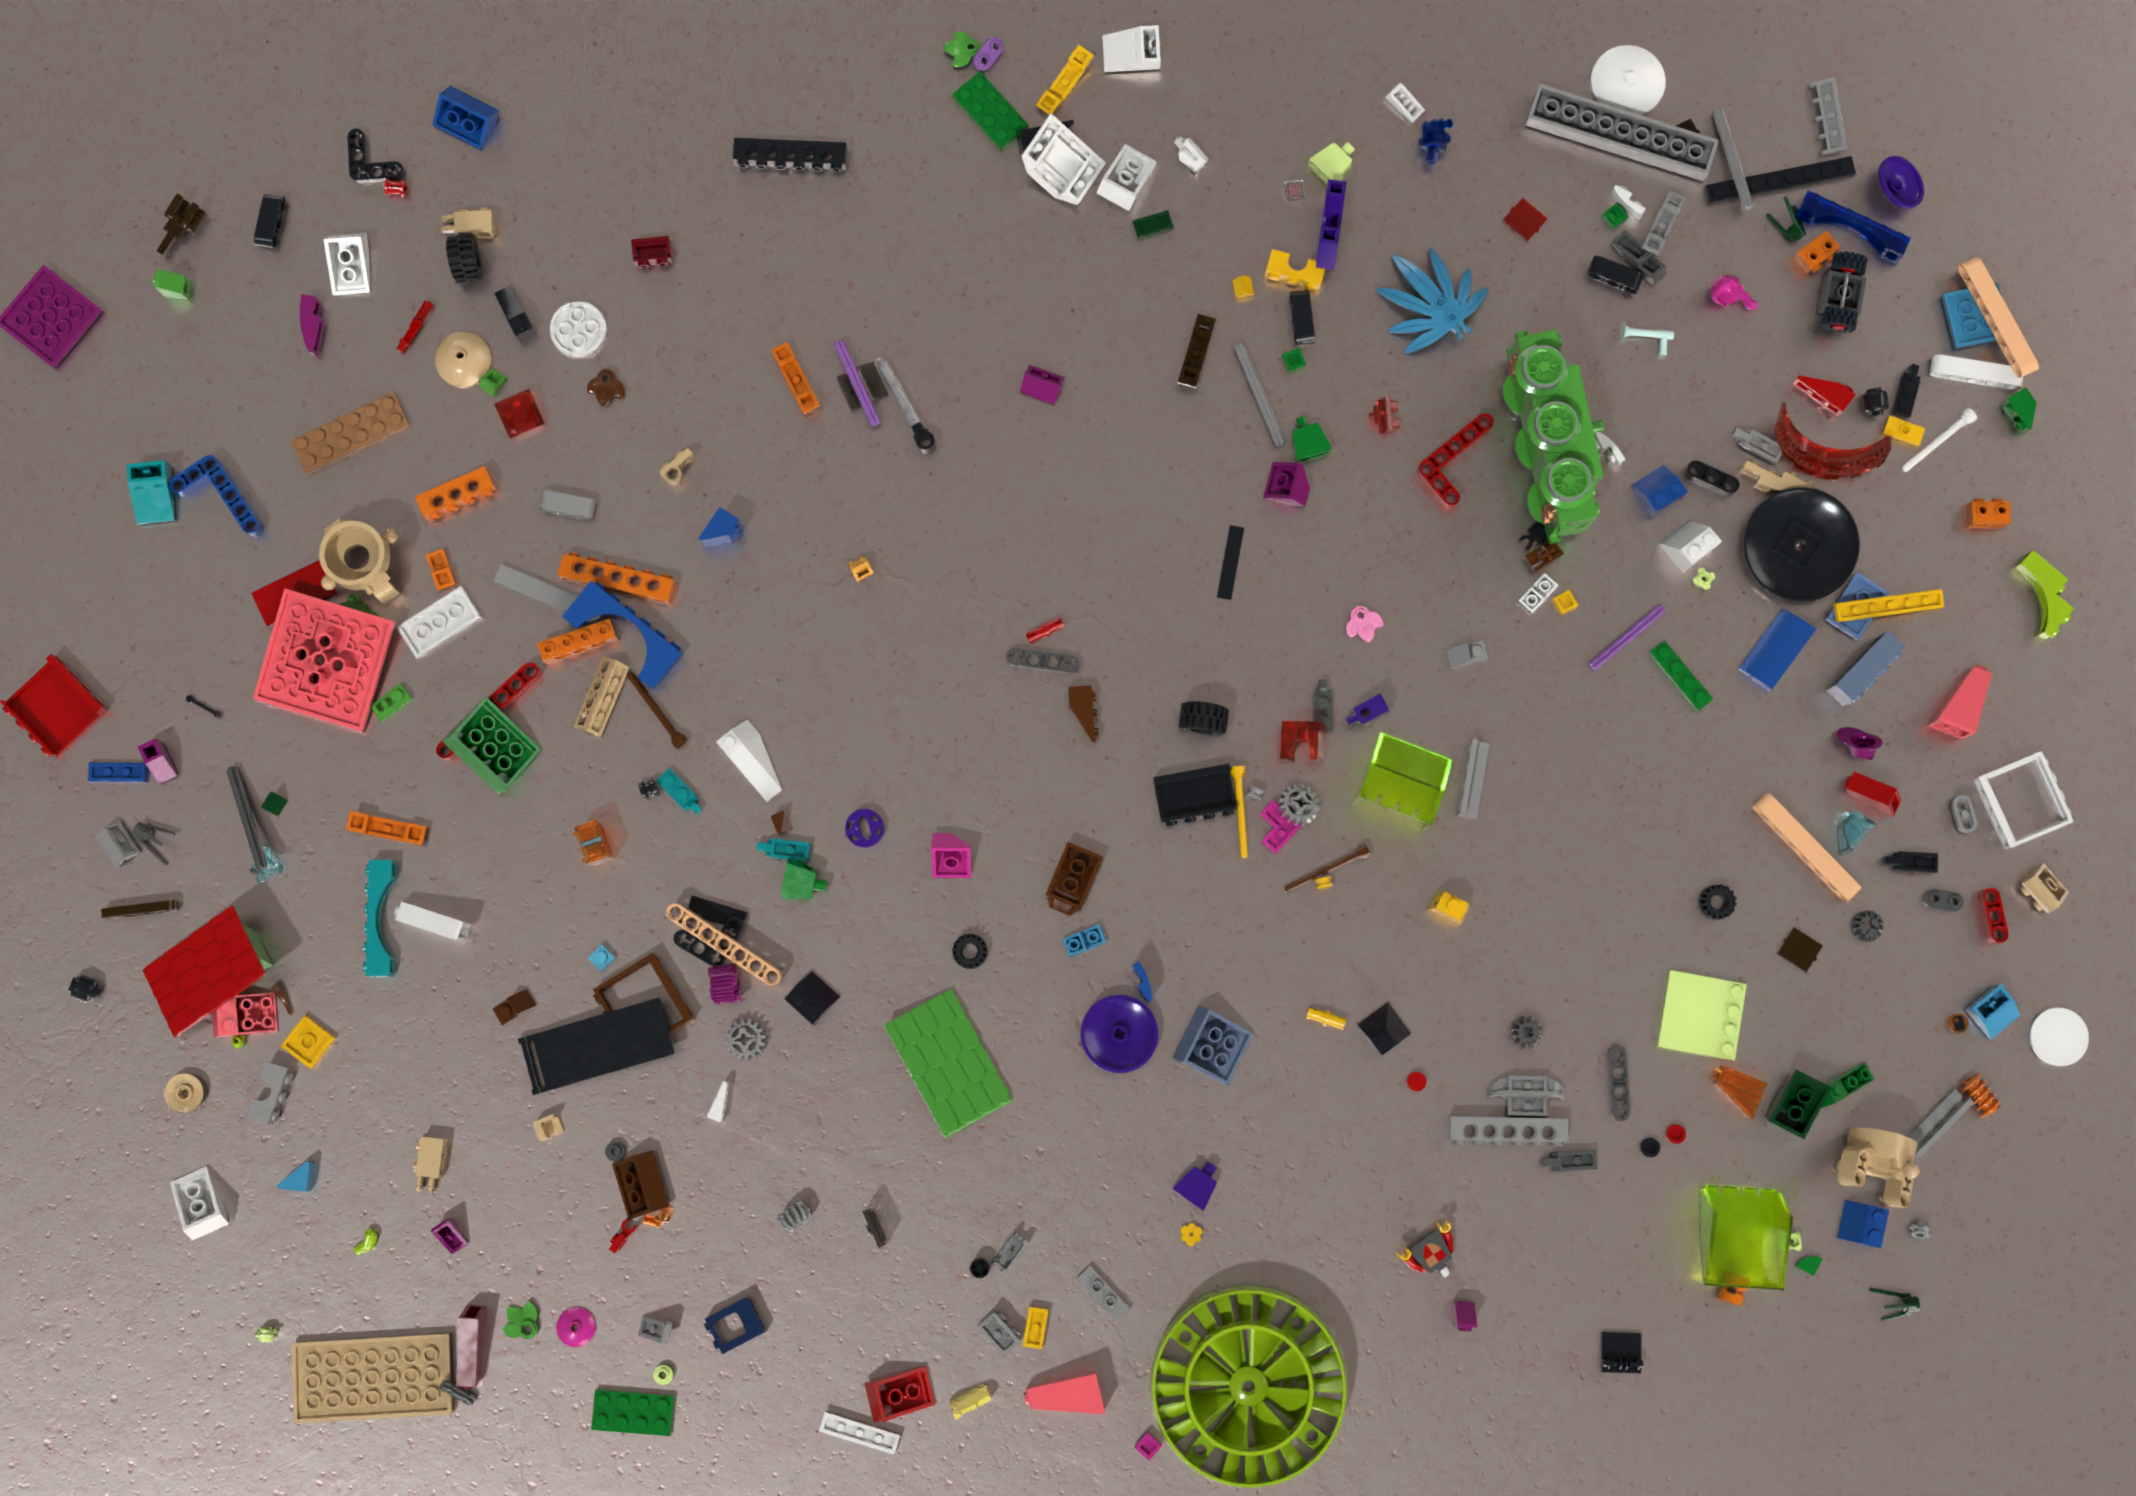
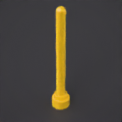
M1245 766L1230 767V775L1235 779L1240 856L1246 858L1248 856L1242 783V778H1244L1246 771Z

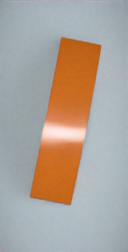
M788 341L771 349L803 414L820 407Z
M353 811L349 813L346 826L348 831L417 845H423L427 826L370 816Z

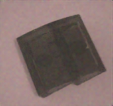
M873 361L856 367L872 403L888 396V392ZM847 373L839 375L837 381L851 411L861 409L862 405Z

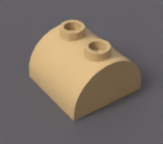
M2044 863L2035 868L2021 881V891L2026 896L2031 895L2035 900L2033 904L2039 911L2044 910L2046 913H2050L2061 906L2069 894V891Z

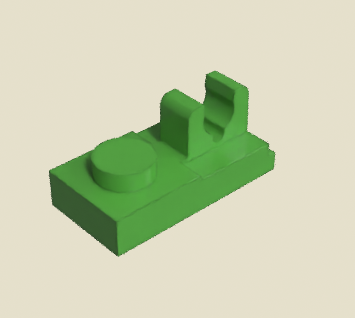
M398 684L373 703L371 709L379 720L384 722L413 699L402 684Z

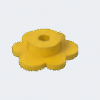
M1193 1223L1183 1226L1181 1228V1240L1186 1241L1188 1246H1194L1196 1242L1201 1241L1202 1229L1198 1226L1195 1227Z

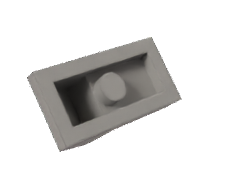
M1484 641L1471 644L1464 643L1446 650L1450 669L1488 660Z
M643 1316L638 1335L658 1343L667 1344L672 1323Z

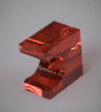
M1282 721L1280 759L1287 763H1294V754L1297 747L1303 743H1308L1310 746V759L1317 763H1324L1326 725L1319 721Z

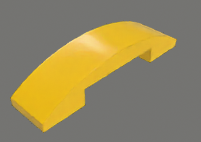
M1078 44L1068 58V63L1048 91L1044 92L1036 107L1048 115H1053L1074 89L1094 55Z

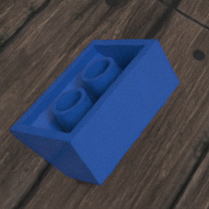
M450 85L439 93L432 125L482 150L496 126L499 110Z

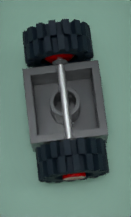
M1848 251L1833 254L1831 270L1823 277L1818 313H1823L1822 328L1832 332L1838 331L1837 333H1851L1856 330L1867 278L1862 277L1866 273L1868 261L1865 255L1855 254V252L1849 253Z

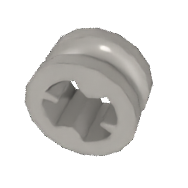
M1248 786L1249 791L1245 795L1261 801V794H1264V791L1254 786Z

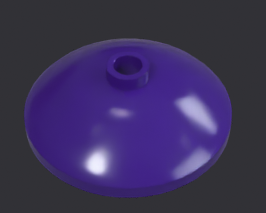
M1890 156L1882 161L1878 171V179L1885 196L1893 204L1901 208L1911 209L1919 205L1924 197V185L1917 169L1908 160L1900 156Z

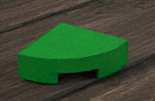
M1816 1256L1805 1257L1799 1260L1795 1267L1814 1276L1823 1258Z

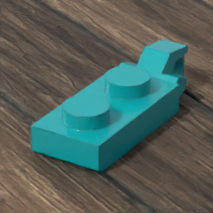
M670 768L656 780L682 809L687 811L690 808L697 815L702 811L696 803L699 800L696 797L697 795Z
M772 838L768 839L767 843L757 842L756 850L766 852L765 856L783 860L791 858L799 862L808 863L811 843Z

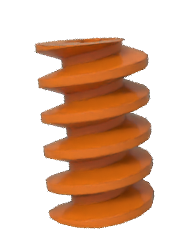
M1976 1073L1961 1083L1965 1085L1962 1091L1969 1090V1094L1966 1097H1974L1973 1104H1979L1976 1110H1983L1984 1112L1981 1114V1117H1986L1994 1113L2002 1105H1999V1099H1993L1996 1095L1994 1092L1988 1093L1991 1089L1990 1086H1984L1986 1081L1984 1079L1979 1080L1981 1074Z

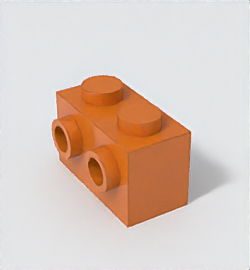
M1825 231L1799 250L1793 259L1805 274L1808 275L1810 272L1816 273L1819 271L1825 261L1831 262L1833 254L1838 252L1841 247L1829 232Z
M1983 498L1973 499L1972 502L1966 505L1967 528H2005L2011 524L2010 501H2004L2002 498L1985 501Z

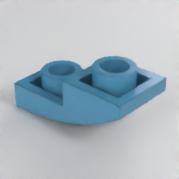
M1101 924L1062 939L1069 957L1108 942Z

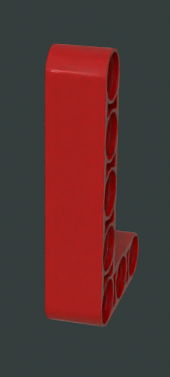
M1488 413L1480 414L1424 459L1417 468L1418 478L1446 509H1453L1460 501V494L1441 470L1490 431L1494 419ZM1486 420L1489 426L1482 427L1479 421ZM1465 432H1472L1474 438H1467ZM1450 444H1458L1460 450H1453ZM1436 456H1444L1445 462L1437 461ZM1426 466L1430 468L1431 473L1424 474L1421 468ZM1440 481L1443 484V488H1436L1434 482ZM1446 496H1453L1455 498V502L1449 503L1446 500Z

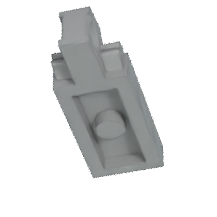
M1737 427L1731 437L1739 441L1738 444L1774 465L1777 464L1784 451L1781 444L1753 429L1743 431Z

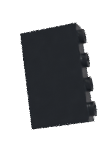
M1229 764L1153 777L1161 824H1166V827L1175 826L1178 821L1185 820V823L1196 822V818L1204 817V820L1213 819L1216 814L1230 816L1234 815V811L1238 809Z

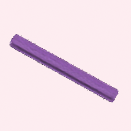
M844 340L837 341L834 344L835 349L871 426H876L880 424L881 420Z
M1661 604L1657 605L1589 662L1590 667L1593 670L1598 669L1666 612L1665 608Z

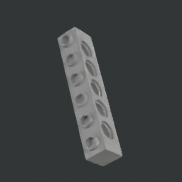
M1448 1116V1140H1453V1144H1465V1140H1473V1144L1485 1145V1141H1492V1145H1504V1141H1512V1145H1524V1142H1532V1146H1543V1142H1551V1146H1563V1142H1568V1119ZM1467 1125H1471L1474 1129V1133L1471 1136H1467L1464 1132ZM1487 1125L1493 1128V1134L1490 1137L1484 1134V1128ZM1506 1126H1510L1513 1129L1510 1137L1504 1135L1503 1130ZM1526 1126L1532 1129L1530 1137H1526L1523 1134V1129ZM1546 1126L1552 1130V1134L1548 1138L1543 1135V1129Z

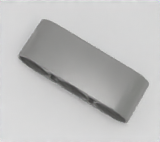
M542 490L538 509L544 512L592 520L596 501L586 497Z

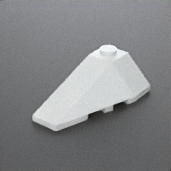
M748 720L732 728L716 741L767 802L782 791L761 735Z

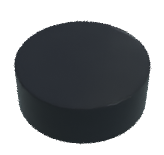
M1645 1138L1641 1141L1639 1148L1642 1155L1645 1157H1655L1658 1155L1660 1144L1656 1139Z

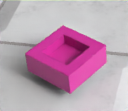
M1146 1432L1134 1448L1150 1461L1162 1447V1444Z

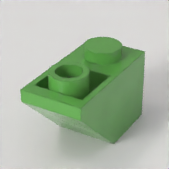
M157 269L156 275L153 276L154 287L166 298L188 300L191 281L183 275Z

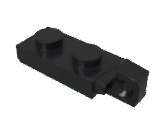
M1911 364L1908 372H1904L1900 378L1891 409L1892 414L1906 418L1911 417L1920 384V377L1917 376L1919 365Z
M1894 852L1893 857H1882V865H1893V870L1938 873V853Z

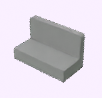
M120 820L103 826L96 836V840L115 868L120 867L124 860L134 857L140 852Z

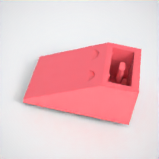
M275 993L238 995L212 1012L214 1038L277 1032Z

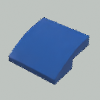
M1138 961L1132 965L1133 971L1142 982L1137 986V989L1146 1002L1150 1003L1152 1001L1151 986L1142 965Z

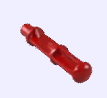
M423 301L424 303L415 317H413L403 338L399 339L400 343L396 348L398 351L403 353L405 348L410 345L421 325H423L427 315L434 307L430 301Z

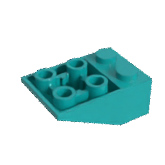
M165 460L126 464L128 487L137 525L175 521L174 496L169 488V481L172 478L171 465Z

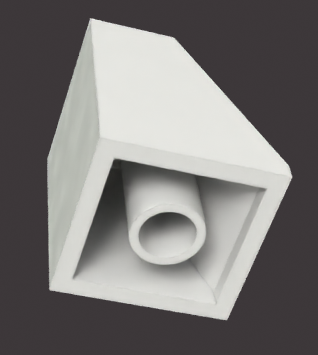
M1688 521L1659 545L1680 571L1684 573L1713 551L1722 541L1711 527Z

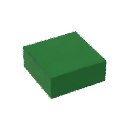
M1300 348L1282 354V359L1288 373L1306 367Z

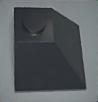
M1389 1002L1357 1024L1379 1056L1384 1055L1411 1034Z

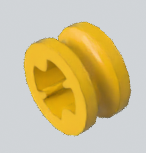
M1331 876L1315 879L1314 882L1317 883L1316 889L1333 886V883L1330 882Z

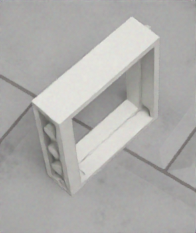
M2042 751L1973 779L2004 850L2074 822L2071 815L2072 811L2066 806L2064 801L2065 795L2062 790H2059L2056 784L2057 778L2050 771L2049 761L2045 759ZM2033 761L2060 821L2015 839L1988 779Z

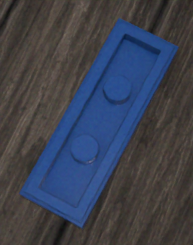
M89 762L88 782L147 783L148 767L145 763Z

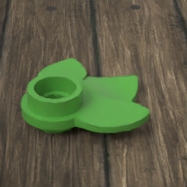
M956 31L954 32V40L948 41L944 45L943 50L954 56L953 67H962L969 64L971 58L980 48V44L977 40L971 39L967 33ZM973 45L974 49L970 50L968 46Z
M528 1301L523 1309L508 1307L507 1318L509 1324L502 1329L504 1333L511 1338L519 1336L524 1339L533 1338L538 1332V1325L536 1323L538 1313L535 1306ZM527 1325H530L532 1328L530 1333L525 1331Z

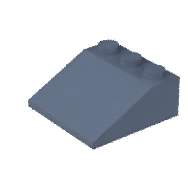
M1198 1005L1173 1058L1228 1086L1254 1033Z

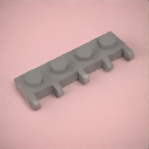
M1835 77L1808 84L1809 89L1817 88L1818 98L1811 101L1812 105L1819 104L1821 116L1815 117V122L1823 121L1825 132L1818 135V140L1826 139L1827 150L1821 151V156L1847 151L1848 146Z

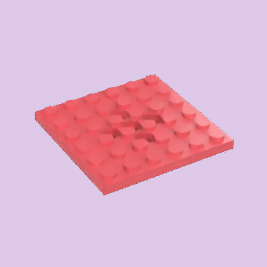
M284 588L253 699L363 732L396 621ZM325 637L330 639V644L327 647L323 643ZM303 649L306 651V658L304 660L300 657V652ZM320 655H323L325 659L322 665L318 662ZM339 660L343 663V668L340 671L336 667ZM315 673L319 675L318 683L313 681Z

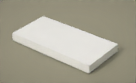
M460 586L398 625L397 629L416 659H419L473 625L482 617L463 587Z

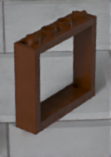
M655 953L649 954L593 989L596 1003L598 1005L602 1004L605 1009L603 1014L614 1011L604 992L651 964L683 1017L681 1021L668 1028L670 1035L695 1020Z

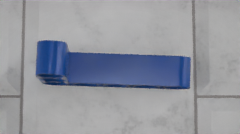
M207 455L170 479V490L180 497L189 495L208 481H211L242 530L252 537H258L262 534L263 525L224 465L216 457ZM215 462V467L209 469V464ZM199 472V477L193 480V475ZM225 477V482L219 485V480ZM183 483L182 489L177 490V485ZM235 492V498L229 500V495ZM246 508L245 513L243 515H239L240 509ZM252 523H256L255 529L249 531V526Z

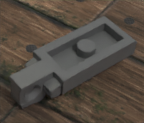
M1319 679V690H1314L1313 733H1333L1332 690H1327V679Z
M1596 1149L1551 1153V1158L1541 1159V1167L1552 1166V1171L1557 1172L1597 1169Z

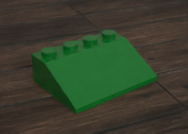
M486 696L442 740L497 794L507 790L541 750Z

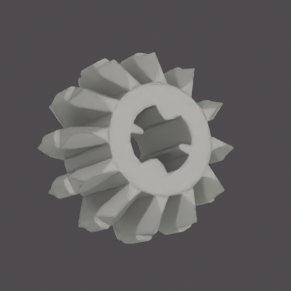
M798 1202L781 1212L777 1219L780 1226L786 1232H790L808 1222L812 1215L804 1202Z

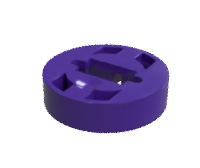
M860 809L848 817L845 825L846 835L856 846L871 847L881 840L884 833V823L876 812L870 809ZM875 815L879 821L875 822L871 816ZM861 816L868 821L871 832L869 840H866L865 837L862 838L858 824ZM854 821L852 828L848 829L849 823ZM877 828H881L879 835H875ZM855 835L860 840L854 841L851 836Z

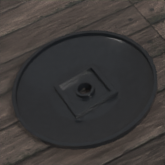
M1806 487L1782 490L1768 497L1752 513L1743 537L1744 558L1753 578L1763 589L1772 595L1795 602L1821 599L1840 588L1852 574L1860 549L1858 529L1847 508L1830 494ZM1797 540L1803 541L1805 545L1802 551H1798L1794 546Z

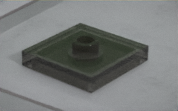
M873 1208L863 1211L868 1223L866 1228L870 1236H874L878 1248L886 1245L888 1241Z

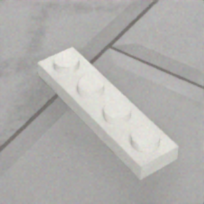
M826 1411L819 1432L895 1455L900 1434Z

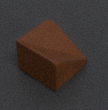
M784 810L771 815L778 834L782 835L793 829Z

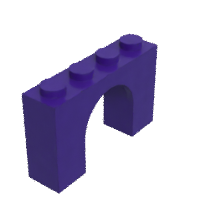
M1328 179L1316 268L1335 270L1347 181Z

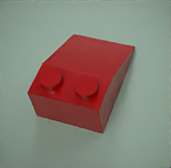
M926 1366L864 1383L874 1422H885L935 1405Z

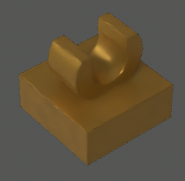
M858 556L859 560L854 563L852 560L849 561L850 565L848 566L857 582L874 573L865 556Z

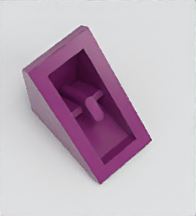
M454 1218L446 1219L431 1229V1232L451 1254L468 1245V1241Z

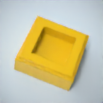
M1570 589L1552 599L1561 616L1579 606Z

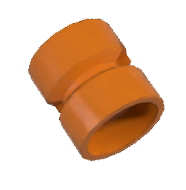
M1725 1271L1722 1280L1724 1286L1719 1288L1716 1298L1742 1306L1745 1297L1743 1291H1747L1750 1280ZM1730 1287L1737 1289L1735 1294L1729 1292Z

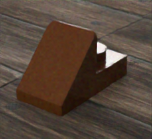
M525 989L506 998L507 1000L493 1008V1011L501 1025L504 1026L537 1005L529 991Z

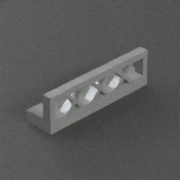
M1475 738L1470 740L1457 816L1477 819L1490 743L1479 742Z
M1952 1089L1907 1136L1917 1142L1915 1158H1921L1974 1103L1970 1098H1964L1956 1089Z

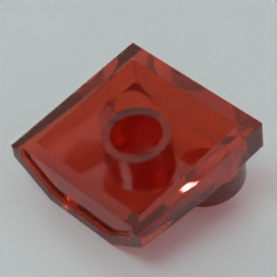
M530 389L494 404L510 439L545 424Z

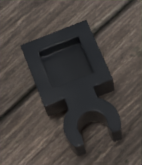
M1539 522L1527 529L1529 535L1520 537L1518 542L1520 543L1523 540L1528 542V546L1524 548L1525 551L1532 547L1533 542L1539 546L1547 540L1544 524Z

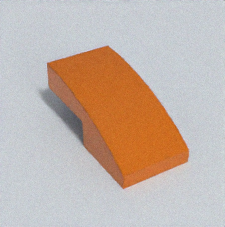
M445 549L426 554L425 556L437 591L456 585Z

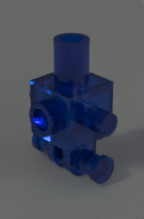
M1432 119L1430 122L1424 121L1422 123L1423 134L1418 142L1420 147L1427 151L1425 163L1435 165L1438 153L1446 152L1447 143H1450L1451 137L1445 132V128H1452V119Z

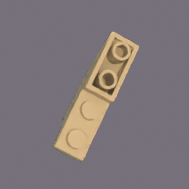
M1747 460L1740 469V472L1756 479L1753 487L1771 494L1797 487L1818 490L1812 482L1797 478L1798 476L1793 472L1784 471L1780 476H1777L1776 472L1761 468L1760 464L1755 461L1749 462Z

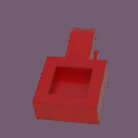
M625 1219L622 1222V1233L619 1235L616 1233L609 1242L611 1244L609 1250L613 1253H618L629 1239V1236L637 1229V1225H634L632 1229H627L626 1224L629 1222V1219Z

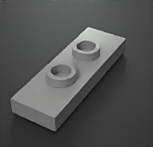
M1091 1266L1076 1278L1116 1323L1130 1310L1129 1306Z

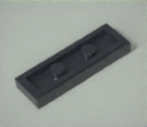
M691 896L688 909L705 920L724 925L731 916H739L745 923L748 913L696 896ZM737 919L736 921L730 922V924H732V928L735 929L740 927V925H738Z

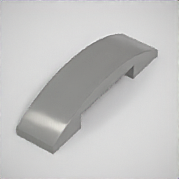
M1669 190L1645 238L1642 249L1659 256L1686 197Z

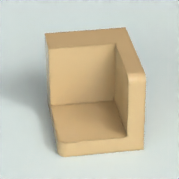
M555 1113L532 1123L539 1141H544L564 1131L559 1117Z

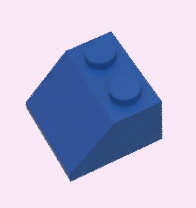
M1664 465L1631 485L1652 517L1682 499L1688 493L1679 477Z
M719 507L698 539L705 548L732 543L734 539L737 540L741 536L743 526L738 518Z
M1845 1200L1837 1238L1874 1248H1881L1889 1210Z

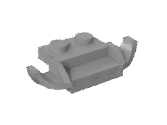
M1508 1075L1487 1088V1098L1503 1096V1099H1507V1117L1547 1118V1100L1551 1097L1565 1100V1090L1562 1085L1555 1080L1547 1078V1076Z

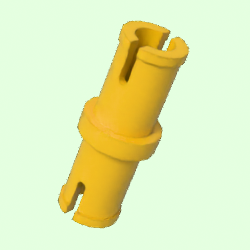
M1311 1006L1306 1018L1323 1023L1322 1025L1324 1026L1327 1024L1341 1030L1344 1029L1347 1018L1331 1014V1011L1327 1010L1325 1012Z

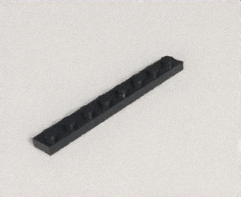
M1852 156L1748 176L1745 179L1751 196L1852 177L1856 175ZM1734 179L1705 186L1709 205L1740 199Z

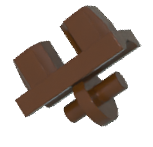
M1548 541L1527 554L1525 559L1533 571L1537 572L1564 555V552L1557 543L1549 544Z

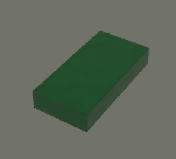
M1168 210L1132 221L1138 240L1174 229Z

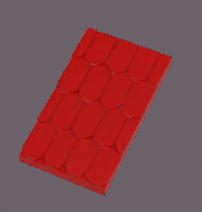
M232 905L190 934L189 937L166 951L164 955L147 965L143 972L173 1037L177 1038L265 976V970L273 965L258 933L242 924L235 907Z

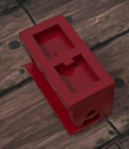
M669 236L631 239L635 267L648 268L649 265L663 267L667 266L668 263H673Z

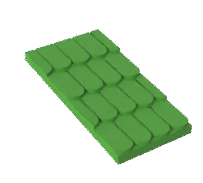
M952 989L884 1024V1029L944 1139L1012 1102L1009 1092L996 1072L993 1063L979 1041Z

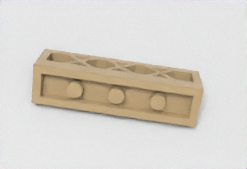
M602 657L573 727L601 737L630 669L629 666L617 660ZM607 663H610L608 669L605 671ZM602 682L600 688L597 689L598 684ZM594 699L593 705L590 707V703ZM587 717L584 726H582L584 718Z

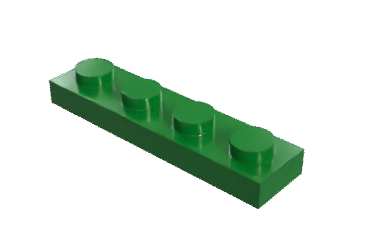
M1665 640L1649 652L1650 656L1697 712L1713 700L1712 696Z

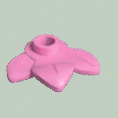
M1358 605L1351 610V619L1346 624V632L1348 637L1358 634L1363 640L1370 642L1374 637V628L1382 627L1383 620L1378 613L1368 611L1366 607ZM1359 612L1363 613V617L1361 619L1357 617V614Z

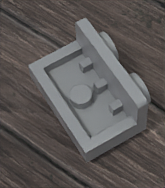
M994 1311L977 1328L1004 1357L1013 1347L1021 1342L1019 1338L1021 1334L1014 1326L1010 1328L1006 1324L1008 1320L1001 1312L997 1314Z

